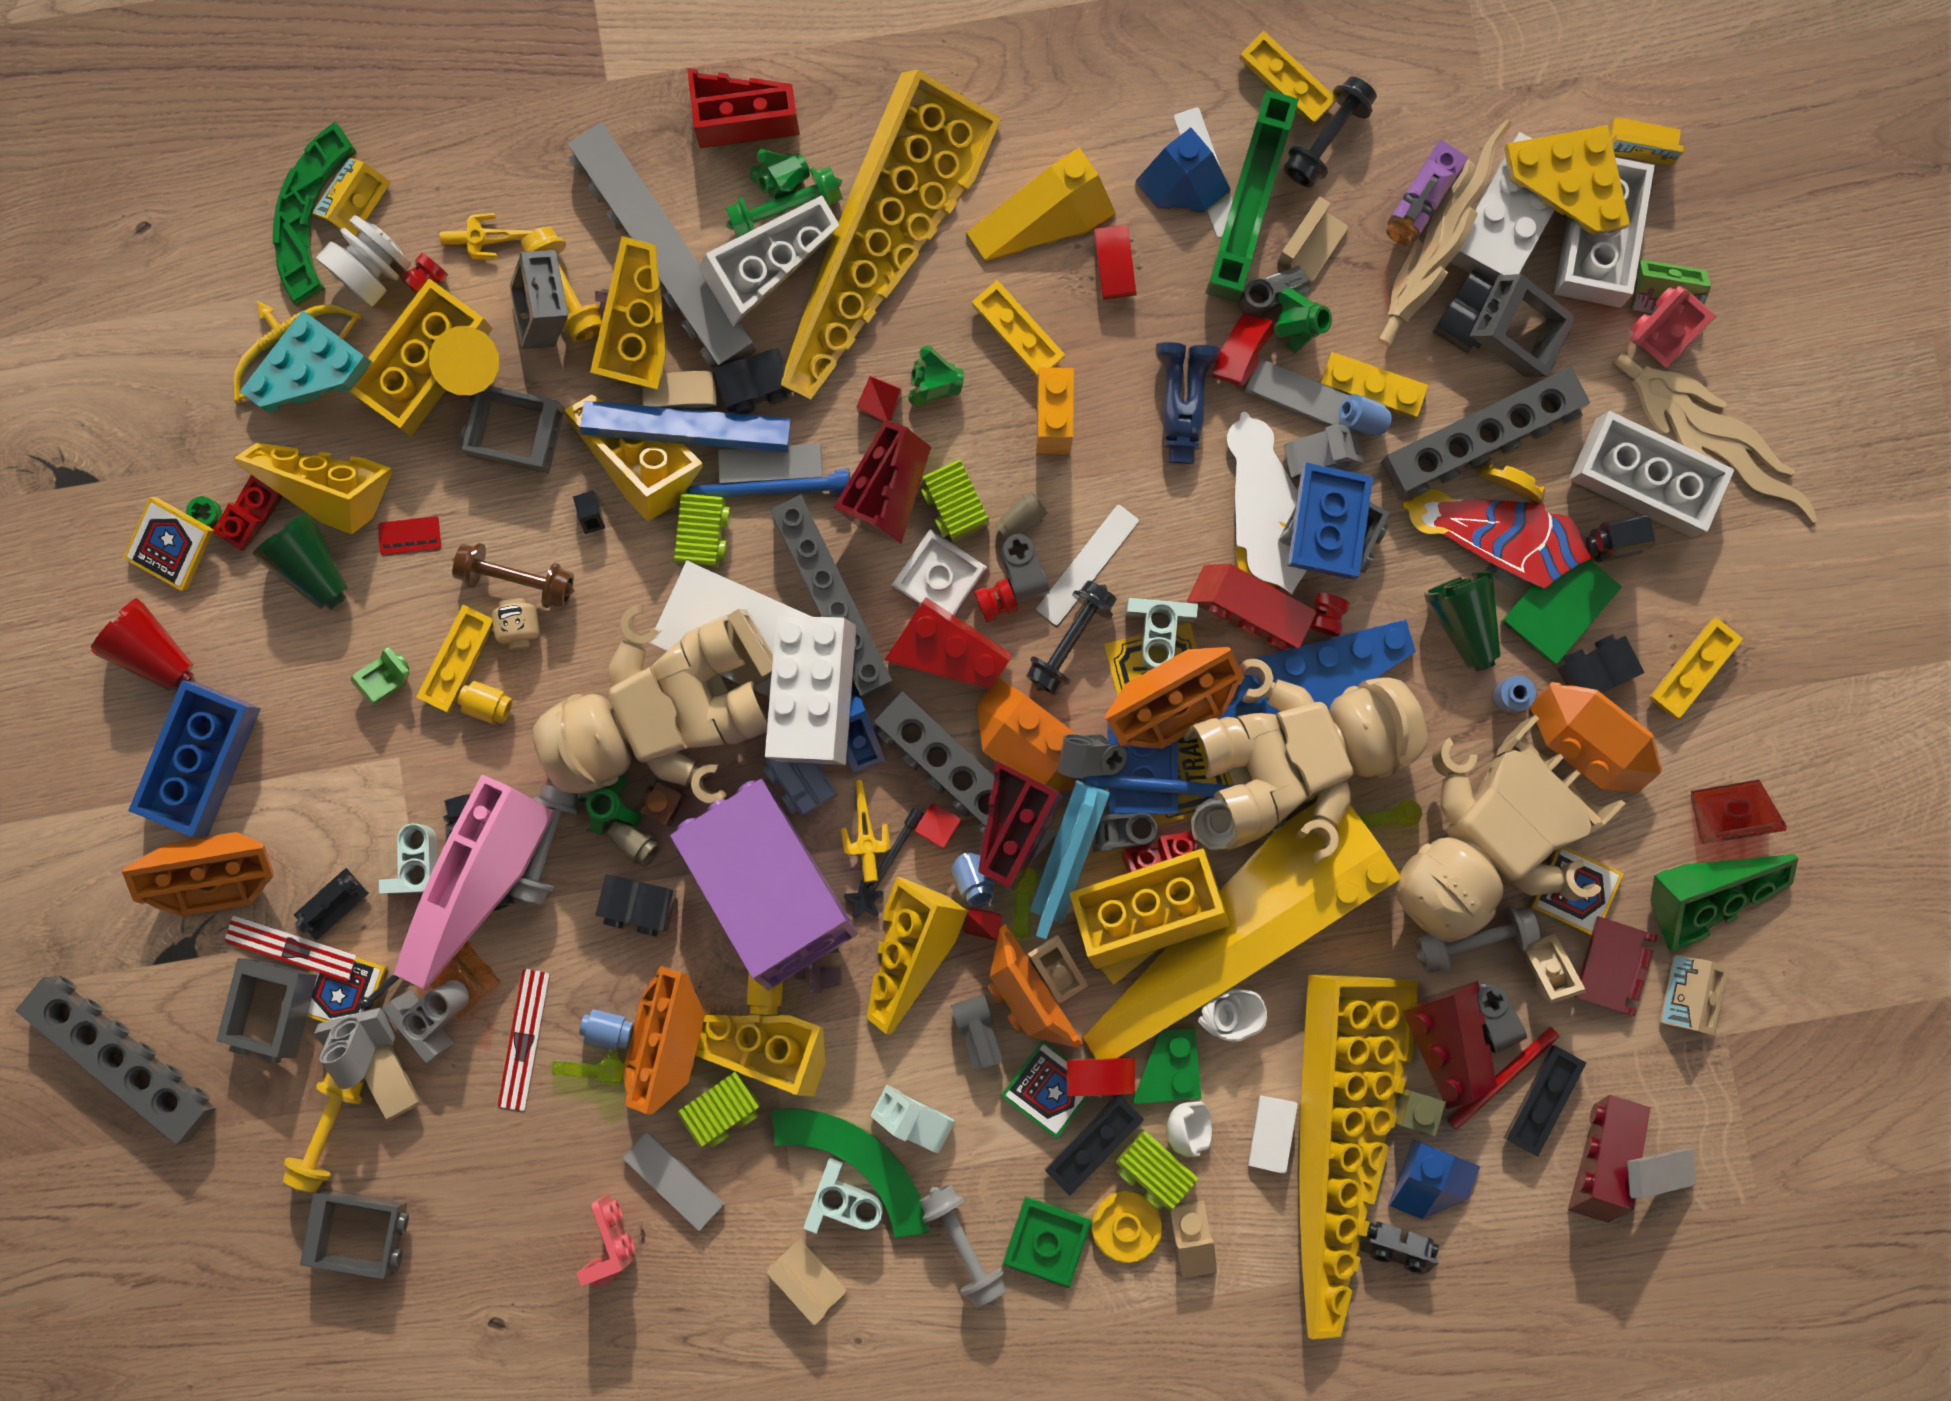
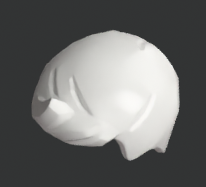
M1232 987L1202 1007L1203 1015L1198 1019L1201 1026L1213 1036L1229 1042H1238L1263 1030L1267 1021V1010L1264 1001L1257 993L1239 987Z

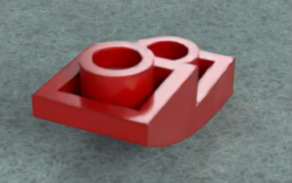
M1128 224L1094 229L1103 300L1137 296Z
M1243 313L1220 352L1219 360L1216 362L1212 372L1213 378L1243 386L1260 364L1258 352L1274 333L1273 321Z
M250 475L236 502L228 503L213 533L240 551L244 550L267 522L283 496L253 475Z
M1192 831L1161 836L1157 843L1126 848L1122 853L1127 873L1197 851L1199 848L1192 835Z
M1135 1058L1067 1060V1096L1135 1093Z

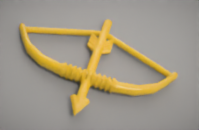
M257 300L259 319L265 318L272 328V332H268L264 337H260V340H256L257 342L242 356L236 367L233 388L235 403L238 404L241 400L248 398L240 393L241 379L248 365L261 352L267 351V348L270 349V346H274V343L277 344V341L280 340L300 313L289 317L290 319H286V322H282L281 325L272 315V312H274L273 308ZM333 304L313 306L304 310L313 318L331 313L351 316L352 318L338 336L342 340L355 322L362 318L360 313Z

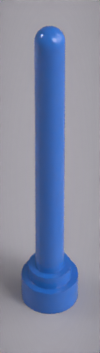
M849 469L835 470V473L828 474V477L695 485L688 487L686 494L738 497L829 491L830 494H836L837 497H840L851 477Z
M1098 775L1083 778V783L1102 790L1111 788L1213 798L1217 791L1234 786L1123 775Z

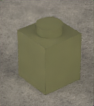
M1404 1088L1396 1111L1397 1118L1395 1123L1436 1136L1445 1101Z

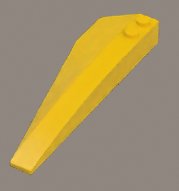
M918 69L901 73L838 221L839 227L834 232L785 366L781 382L782 386L811 400L836 367L837 360L845 350L851 347L856 340L855 336L864 324L869 323L875 315L876 308L883 299L889 296L919 256L918 252L926 241L931 240L937 232L938 225L957 205V200L964 190H968L975 181L1001 118Z
M1316 802L1285 822L1284 826L1275 829L1271 836L1248 858L1246 863L1219 891L1230 926L1167 946L1083 1036L1084 1041L1095 1058L1120 1057L1262 969L1398 881L1400 874L1353 807L1349 805L1338 826L1334 827L1339 838L1337 848L1327 859L1320 863H1314V854L1324 848L1322 838L1316 833H1308L1303 839L1296 836L1305 824L1315 820L1312 816Z
M1308 974L1300 1107L1299 1194L1307 1332L1310 1339L1341 1337L1352 1295V1290L1349 1288L1350 1279L1359 1268L1361 1258L1357 1256L1361 1236H1367L1370 1222L1366 1221L1369 1205H1375L1389 1149L1385 1144L1387 1134L1395 1126L1397 1114H1393L1397 1095L1398 1093L1403 1094L1406 1079L1402 1078L1405 1063H1411L1414 1051V1037L1402 1011L1417 1003L1418 980Z

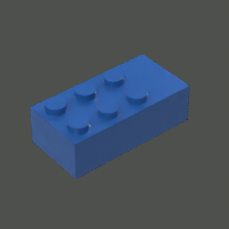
M182 680L128 811L191 837H207L261 708L198 682Z

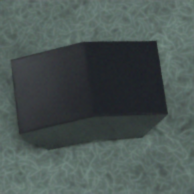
M592 490L573 496L578 520L584 533L588 534L605 529L604 517L597 494Z

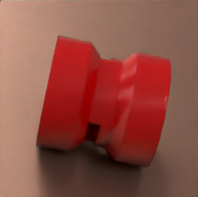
M421 252L415 259L416 267L406 270L400 279L417 294L428 279L436 283H442L448 274L436 262Z
M1006 578L996 582L992 588L982 587L974 591L986 623L995 620L998 614L1004 612L1010 614L1019 610ZM995 592H996V594H997V596H998V599H999V601H1000V604H1001V606H1002L1001 608L999 607L998 601H997L996 596H995V594H994Z
M1318 592L1314 601L1315 611L1317 612L1309 628L1323 634L1340 636L1343 627L1341 619L1348 612L1350 602L1333 594Z

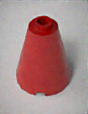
M137 598L131 600L119 611L121 615L114 622H108L90 647V651L96 656L169 691L175 687L179 689L182 680L190 681L194 676L190 671L193 663L147 606Z

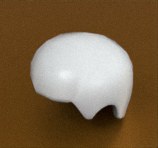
M1215 798L1205 800L1197 806L1191 818V830L1194 839L1210 850L1226 849V845L1235 835L1230 811L1222 798L1215 800Z
M1204 1102L1182 1103L1176 1106L1170 1113L1166 1132L1167 1138L1175 1152L1184 1157L1200 1156V1153H1197L1198 1151L1207 1150L1210 1147L1212 1136L1211 1116Z

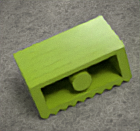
M960 459L923 476L925 486L921 487L920 491L927 506L929 507L934 504L939 514V517L934 520L942 537L949 535L952 543L989 526V518Z
M681 494L674 562L678 566L684 567L686 561H689L705 569L719 570L720 561H726L727 541H722L723 527L729 528L731 507H725L726 502L723 497Z
M734 1072L676 1113L699 1148L706 1143L713 1148L729 1137L725 1130L735 1123H738L740 1128L758 1117L755 1110L761 1106V1103L742 1074Z
M1144 1129L1137 1134L1115 1160L1121 1167L1117 1173L1131 1186H1134L1136 1182L1142 1185L1147 1190L1144 1197L1158 1210L1165 1206L1172 1211L1198 1181V1177Z

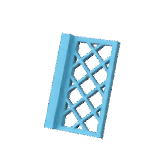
M1076 780L1030 908V912L1041 915L1036 936L1046 939L1053 920L1063 923L1071 901L1069 893L1073 892L1076 888L1110 792Z

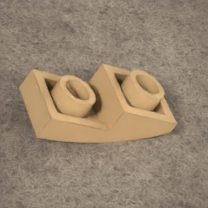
M713 371L662 373L659 390L642 386L643 406L680 407L681 409L689 410L716 406V375Z
M392 1044L376 1047L364 1078L386 1120L390 1121L420 1105V1102L408 1074L402 1069Z

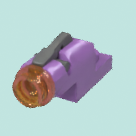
M1442 140L1438 141L1389 218L1386 230L1389 238L1404 246H1408L1411 241L1417 240L1467 161V155Z

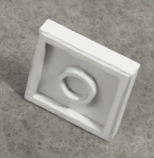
M930 529L891 586L919 606L927 597L955 616L987 567Z

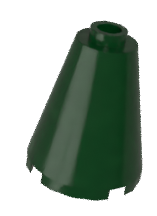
M305 512L284 525L285 528L279 533H274L253 551V555L259 563L319 609L327 606L332 610L347 598L344 592L348 587L313 517Z
M1491 571L1472 573L1474 578L1472 581L1471 578L1462 579V577H1458L1429 589V593H1424L1427 604L1467 667H1475L1476 671H1482L1495 666V660L1501 656L1494 580Z

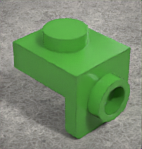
M390 647L382 650L380 658L353 674L350 681L373 707L406 685L410 674L409 666L401 654H395Z

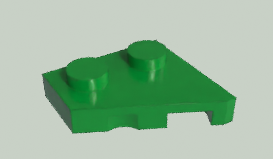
M1195 1027L1164 1029L1157 1034L1152 1052L1146 1062L1143 1075L1133 1096L1134 1104L1202 1099Z

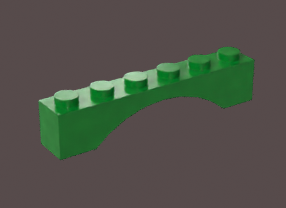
M1267 89L1265 91L1205 294L1236 303L1240 299L1269 196L1297 108L1298 98Z

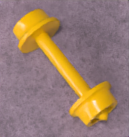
M552 227L536 229L526 235L521 241L525 252L556 250L558 255L566 247L565 240L562 237H557ZM559 265L566 306L569 311L562 332H567L572 341L576 343L592 339L600 331L602 323L600 314L602 310L597 304L581 306Z
M327 1072L324 1080L317 1083L316 1089L330 1097L303 1160L289 1157L284 1160L286 1171L282 1180L285 1184L295 1188L297 1193L301 1191L316 1193L322 1182L330 1178V1172L318 1166L317 1163L343 1101L361 1104L363 1099L360 1096V1092L364 1083L362 1080L353 1087L340 1089Z

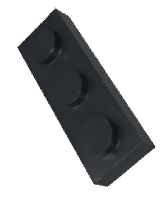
M1551 1045L1504 1139L1538 1157L1587 1062L1556 1045Z
M1116 1095L1044 1170L1070 1196L1144 1121V1118L1121 1095Z

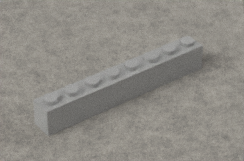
M601 121L569 142L568 146L573 153L569 157L570 162L579 175L583 173L588 175L592 182L587 186L598 203L605 200L610 208L606 214L617 230L623 227L629 236L628 238L657 246L659 279L667 291L662 294V297L672 312L680 310L685 318L681 325L692 340L696 337L699 338L704 346L699 351L710 367L714 365L719 367L744 359L754 353L756 349L752 340L739 322L734 327L732 326L700 272L698 261L603 122Z

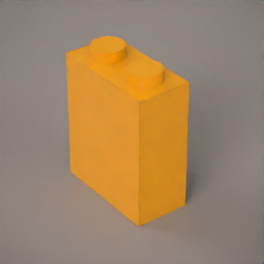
M1039 367L1036 406V454L1070 455L1074 428V368Z

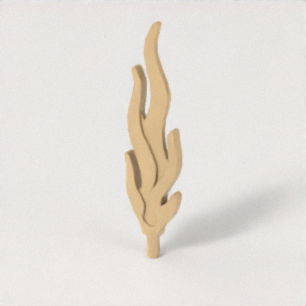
M1509 119L1499 126L1485 144L1476 170V165L1468 159L1465 162L1462 173L1436 208L1429 223L1424 244L1419 240L1415 241L1394 282L1391 305L1387 314L1390 319L1378 339L1382 344L1387 346L1392 344L1402 324L1409 322L1411 317L1429 300L1445 279L1448 272L1444 268L1462 248L1478 215L1470 206L1480 195L1489 180L1496 147L1512 125Z
M1623 352L1614 359L1612 363L1633 379L1631 384L1638 392L1644 412L1650 423L1659 433L1664 435L1670 430L1665 419L1666 417L1679 444L1717 461L1706 454L1702 448L1714 452L1735 469L1742 481L1751 490L1762 495L1792 502L1803 512L1811 524L1817 522V516L1810 501L1799 490L1768 476L1750 458L1747 450L1752 451L1774 473L1785 476L1795 474L1793 468L1780 462L1764 439L1754 429L1734 418L1707 411L1694 404L1689 397L1698 400L1707 407L1719 410L1727 406L1725 401L1713 395L1701 383L1690 376L1676 372L1655 370L1648 366L1641 368Z

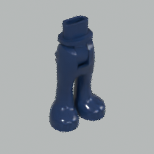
M1175 342L1158 343L1155 350L1156 357L1163 365L1165 373L1163 431L1165 440L1169 441H1165L1163 447L1168 448L1167 462L1194 464L1195 450L1200 448V444L1195 442L1200 440L1204 423L1205 377L1208 369L1219 360L1220 348L1213 345H1194L1188 349L1187 399L1184 401L1181 397V383L1186 345Z

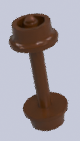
M477 543L475 546L460 545L455 557L452 559L453 578L464 581L469 588H474L481 574L543 590L541 603L545 608H549L551 605L565 607L571 594L575 592L573 588L574 574L561 569L560 564L555 562L551 565L546 577L485 561L486 548L482 543Z

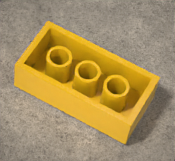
M428 279L368 357L372 363L354 387L348 391L411 437L446 392L434 380L429 368V352L434 340L445 330L456 326L474 327L484 332L487 336L493 328L482 316Z
M1204 848L1069 893L1087 956L1095 969L1230 926Z

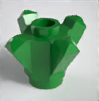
M761 148L757 154V161L762 165L752 166L748 173V177L754 183L758 182L761 190L769 194L765 204L793 193L797 187L803 184L804 180L810 177L809 166L800 153L794 155L787 153L784 155Z
M1290 287L1280 291L1279 303L1283 305V310L1279 315V321L1274 327V332L1279 337H1290L1291 340L1287 345L1295 354L1314 337L1329 331L1332 324V315L1327 306L1310 301Z
M929 344L922 347L919 351L920 358L914 362L911 372V385L915 386V389L910 390L909 402L918 407L942 397L958 396L963 387V369L956 368L954 364L947 362Z
M621 775L613 785L578 795V800L585 803L591 817L589 831L601 836L608 823L618 819L635 826L638 825L642 814L627 808L622 797V792L625 790L629 780L628 778Z

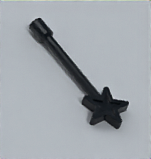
M914 807L911 809L904 821V828L877 870L878 881L869 883L867 886L862 879L858 893H845L844 897L855 903L852 914L853 918H857L865 910L874 916L879 915L874 902L884 892L875 890L909 834L917 827L924 816V813Z

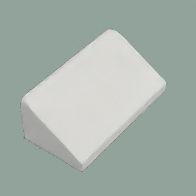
M1259 1096L1248 1166L1286 1174L1298 1105L1296 1102Z

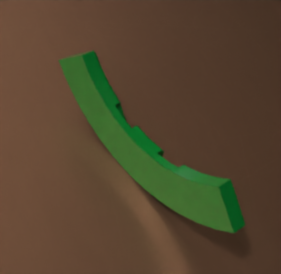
M336 121L321 131L304 148L305 152L299 158L294 168H290L283 182L275 207L273 244L275 245L278 263L277 269L284 288L296 307L325 289L316 271L311 253L310 227L313 210L328 179L340 165L357 152Z
M799 1108L771 1110L775 1146L801 1145L813 1147L845 1160L866 1177L881 1197L892 1224L894 1238L930 1233L928 1222L924 1223L922 1219L924 1211L919 1202L921 1196L900 1160L878 1138L862 1127L828 1113Z

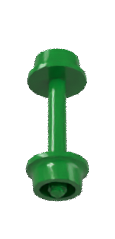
M830 166L819 170L812 167L809 169L814 184L748 211L742 196H740L735 204L726 208L730 219L727 222L726 228L734 230L738 238L754 230V223L820 196H823L827 205L831 208L834 203L843 200L839 188L841 187L842 180L834 176Z

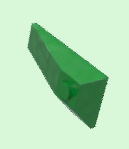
M1795 854L1684 864L1654 875L1650 902L1667 948L1673 952L1704 940L1711 935L1708 929L1723 920L1728 924L1738 918L1737 913L1750 903L1760 905L1792 885L1799 858Z

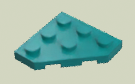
M302 310L240 392L269 413L280 410V405L290 402L301 404L319 399L322 393L336 390L340 393L351 390L372 361Z

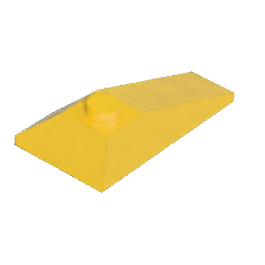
M1080 147L1048 167L968 230L966 235L986 262L1022 252L1029 247L1044 243L1046 245L1055 243L1058 239L1073 235L1077 237L1087 234L1115 216L1116 212L1099 174Z
M621 236L590 373L659 390L666 360V346L657 246Z
M590 395L565 409L564 415L580 435L584 400L605 401ZM580 435L627 501L647 522L674 507L681 499V494L685 493L703 468L702 462L683 443Z
M258 442L234 458L235 464L321 523L349 534L355 533L373 519L392 475V468L362 457L351 456L349 461L332 459L331 453L319 452L318 456L299 454L297 448Z
M901 877L896 878L884 908L883 921L888 922L884 942L879 941L877 953H882L879 973L873 976L866 1017L885 1034L890 1035L955 944L968 913V910L948 896Z
M705 1015L695 1056L792 1094L814 1097L826 1064L823 1027L791 1015Z

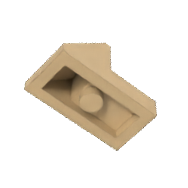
M1556 934L1541 938L1538 942L1528 945L1526 951L1522 952L1537 979L1536 993L1538 997L1552 1004L1585 993V988Z
M1058 935L1028 953L1058 1004L1088 987L1087 982Z
M1198 1201L1176 1205L1169 1212L1182 1279L1216 1273L1215 1245L1210 1234L1205 1202Z

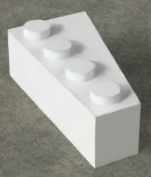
M820 196L706 253L698 268L732 326L734 327L823 246L839 227V223L823 196Z

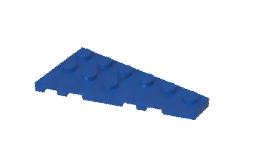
M1407 619L1300 646L1299 649H1289L1284 652L1281 651L1254 659L1262 660L1270 667L1274 683L1279 679L1303 687L1311 695L1314 702H1322L1329 709L1334 699L1342 695L1347 688L1358 686L1362 681L1377 678L1416 651ZM1244 675L1245 678L1241 685H1238L1226 711L1218 719L1224 717L1236 718L1255 713L1275 715L1279 711L1267 704V698L1265 697L1254 703L1242 702L1249 688L1258 689L1260 687L1257 678L1252 675Z

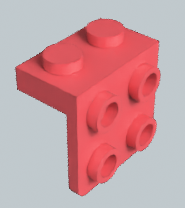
M1678 286L1676 289L1668 288L1655 302L1659 306L1651 316L1644 314L1630 329L1634 334L1629 340L1635 345L1642 346L1665 368H1668L1717 317L1693 294L1681 286Z
M609 1194L591 1203L608 1255L589 1262L576 1272L581 1286L592 1283L593 1288H597L610 1283L615 1277L620 1275V1271L634 1261L632 1255L636 1251L633 1240L629 1233L624 1235L620 1221L623 1220L622 1209L617 1200L612 1201Z

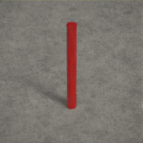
M1550 1026L1495 1076L1496 1088L1475 1102L1460 1107L1447 1119V1122L1457 1131L1560 1038V1035Z

